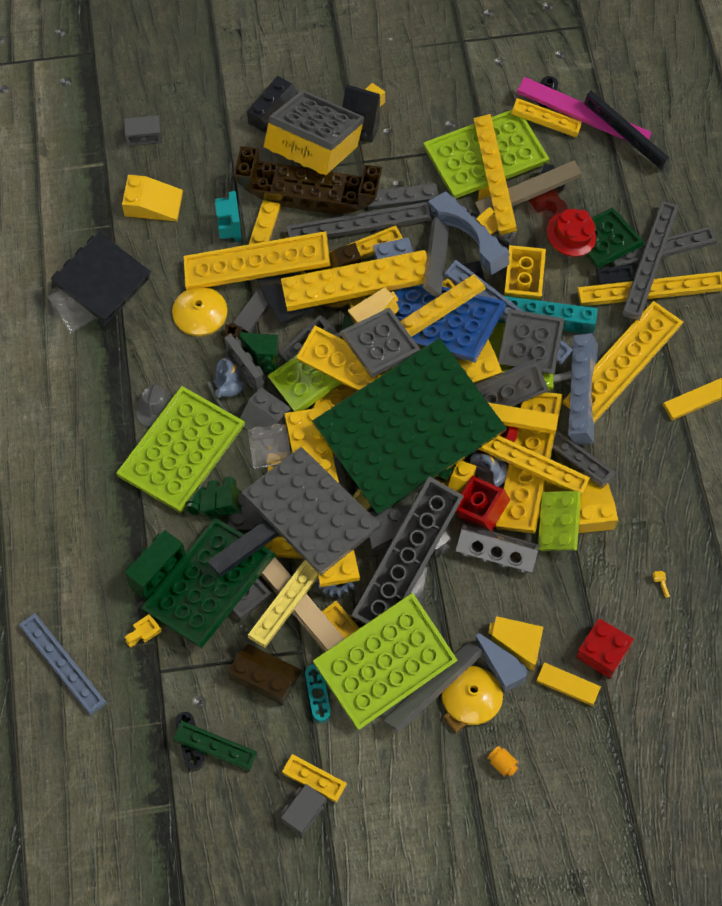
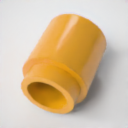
M498 746L488 756L490 764L504 777L507 775L511 777L518 770V761L505 748L502 749Z

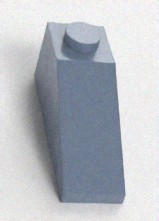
M480 633L476 634L475 643L477 647L482 649L483 657L499 681L504 693L526 682V674L528 672L523 663L520 664L516 657Z

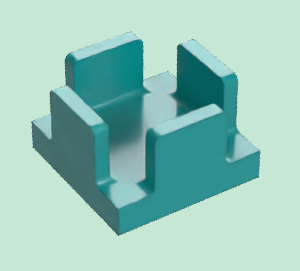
M236 191L228 192L229 197L215 199L217 218H224L217 220L220 239L233 237L235 242H240L242 238Z

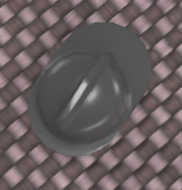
M154 384L145 388L141 393L136 416L142 425L151 427L170 402V394L165 388Z

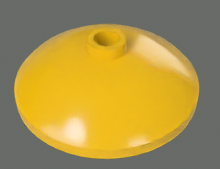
M211 288L189 289L181 293L175 300L172 308L173 320L176 326L188 335L207 336L219 330L225 323L227 304L222 295Z
M470 666L442 692V702L446 711L451 714L452 718L467 725H480L493 719L499 712L503 700L502 688L497 678L486 669L476 666ZM475 688L477 692L472 693L470 689Z

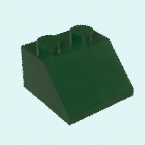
M240 333L242 349L245 353L248 352L251 355L255 366H259L262 372L267 374L278 369V335Z

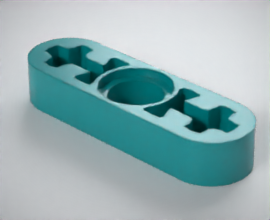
M312 664L305 670L312 716L316 722L325 723L331 716L326 683L321 674H318V683L314 684L313 676H311L312 671L316 670V673H319V671ZM315 689H321L324 695L317 699L312 696V692ZM322 703L323 711L327 712L324 713V717L316 714L319 713L318 704Z

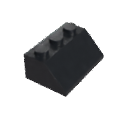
M277 75L247 110L248 124L266 133L270 115L299 92L292 83Z

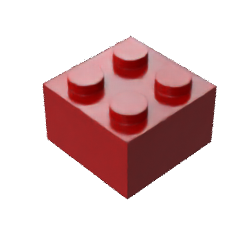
M472 476L461 493L464 497L455 512L459 518L485 530L492 531L511 499L504 489Z
M599 618L578 650L576 658L611 679L629 651L634 638Z

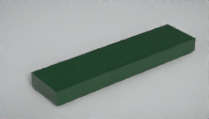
M184 721L180 722L173 741L247 772H250L257 755L255 750Z

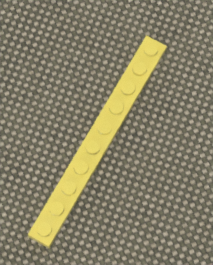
M358 489L353 498L368 511L371 506ZM306 560L300 565L248 634L249 639L263 648H266L318 578L317 571Z

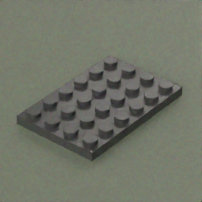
M302 447L242 492V496L320 575H323L380 529L381 526Z

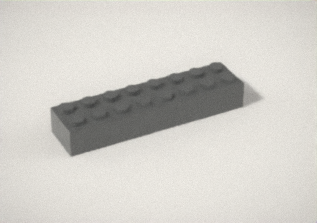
M430 476L426 479L350 615L352 619L365 625L411 593L463 499V495Z

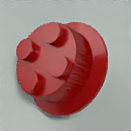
M568 209L554 216L549 221L547 237L550 244L560 253L572 257L583 256L589 253L595 245V224L587 211Z

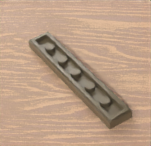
M575 160L508 188L512 206L581 178L582 173ZM491 196L475 202L480 215L489 207L494 211Z

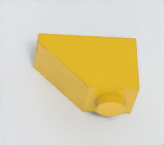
M464 461L458 462L448 487L461 494L470 478L475 476L477 466Z

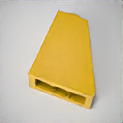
M384 287L349 309L348 312L353 323L356 324L389 307L396 314L399 310L397 305L399 300L393 291L390 292Z
M496 616L495 623L491 622L488 634L492 635L491 641L516 657L525 667L534 671L543 627Z

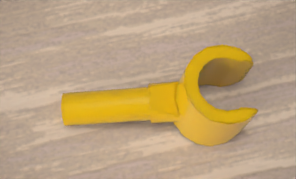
M655 571L653 573V582H660L665 598L670 597L665 583V572Z

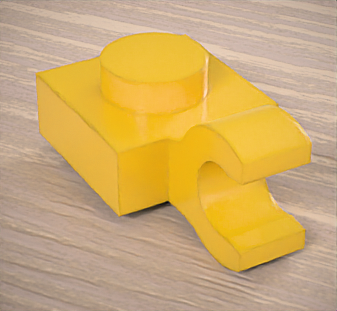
M148 614L133 625L135 631L125 636V642L130 648L136 645L141 638L146 643L159 634L161 628L152 616Z

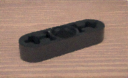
M181 712L177 715L175 720L177 729L183 718H186L189 724L196 726L191 713ZM181 745L187 768L191 771L200 770L204 765L203 754ZM194 751L196 759H200L197 761V765H193L190 762L192 761L190 753Z

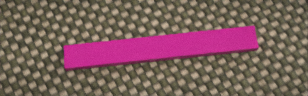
M526 77L523 78L517 94L625 140L588 108L584 102ZM630 123L647 139L650 138L652 132Z

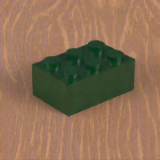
M164 530L161 534L158 533L154 537L153 543L148 548H144L140 552L139 558L135 562H131L126 568L125 575L129 587L146 601L185 555L183 543L167 530Z

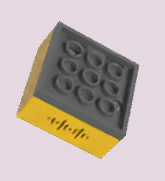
M302 90L270 115L264 148L269 149L273 153H278L289 160L298 162L304 167H309L319 174L327 175L358 147L364 117Z

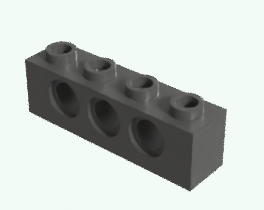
M464 524L456 551L466 557L475 556L483 562L493 561L501 567L508 568L510 566L517 568L519 572L528 573L533 572L540 545ZM479 541L483 544V547L477 548L473 542ZM500 547L502 553H495L492 548ZM518 552L521 554V558L516 559L511 553Z

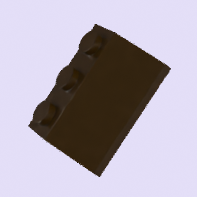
M248 644L237 654L228 670L230 680L276 703L284 705L302 669Z

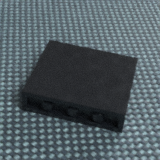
M99 232L96 236L92 235L88 239L87 245L84 248L80 247L76 251L75 257L72 260L68 259L60 272L56 271L51 277V288L54 289L56 286L97 317V324L103 328L149 280L151 271Z

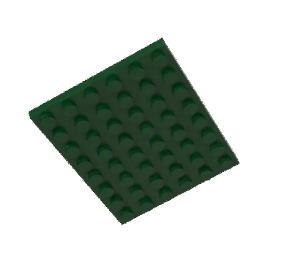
M438 338L312 420L315 428L377 516L421 488L429 476L433 479L507 431L506 426L441 338Z

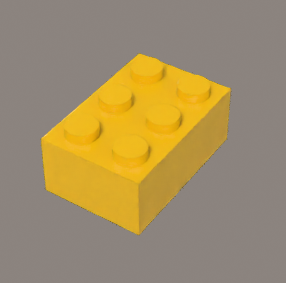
M509 245L510 256L509 265L506 269L504 296L541 301L546 249Z

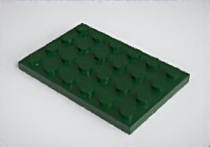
M214 518L141 609L202 649L270 564L275 554L263 546L225 575L219 577L210 567L208 561L236 542L244 534Z

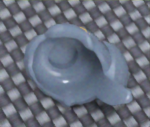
M229 358L221 359L216 368V380L213 381L218 388L215 391V395L217 398L221 396L232 397L237 395L245 387V384L240 379L237 365Z
M475 453L470 458V464L477 466V478L498 487L504 483L507 476V466L504 462L498 461L487 453Z

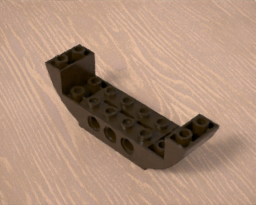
M241 146L233 177L252 195L262 200L280 203L281 207L341 216L344 213L360 211L374 202L377 197L382 167L365 164L362 176L329 172L327 175H324L310 168L259 161L258 148Z

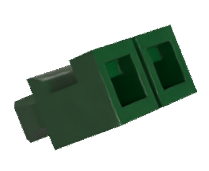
M231 476L224 477L222 486H220L217 480L207 481V488L201 490L200 513L212 519L242 512V505L238 503V495L241 494V490L236 487V479Z

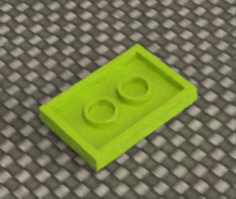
M542 492L538 538L540 551H577L581 492Z

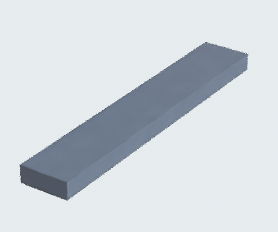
M36 613L19 624L26 636L90 716L107 704Z

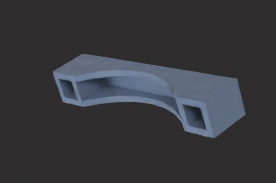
M445 191L428 201L430 214L434 218L437 217L444 224L465 231L476 241L480 249L481 265L491 275L509 265L510 253L505 246L503 247L495 236L492 237L486 227L481 226L476 218L467 212L464 206L458 204L454 196H450Z
M592 333L574 335L568 435L577 445L594 442L591 393L593 370L597 362L598 344Z

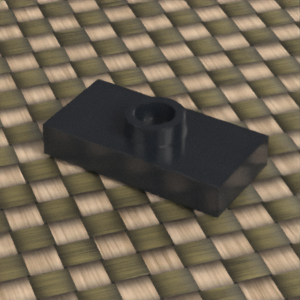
M632 265L596 269L598 285L631 282L635 278Z

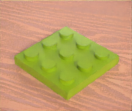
M297 355L268 375L294 412L305 410L341 384V382L296 359Z

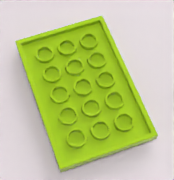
M512 110L492 117L506 179L543 166L544 163H549L550 160L526 119L512 115ZM475 123L423 143L425 151L449 193L455 199L489 186Z
M181 386L116 474L119 478L181 513L186 507V501L198 486L203 484L245 425V421Z
M411 593L312 662L356 729L360 730L458 660L414 593Z

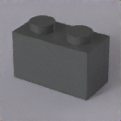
M159 115L124 118L127 146L162 143Z
M307 784L303 789L300 787L293 796L295 800L291 805L287 804L281 812L282 823L301 837L304 836L327 804V798Z

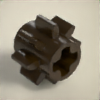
M234 322L229 325L225 324V330H221L223 343H225L224 337L232 334L235 339L238 338L240 341L242 326L237 327Z

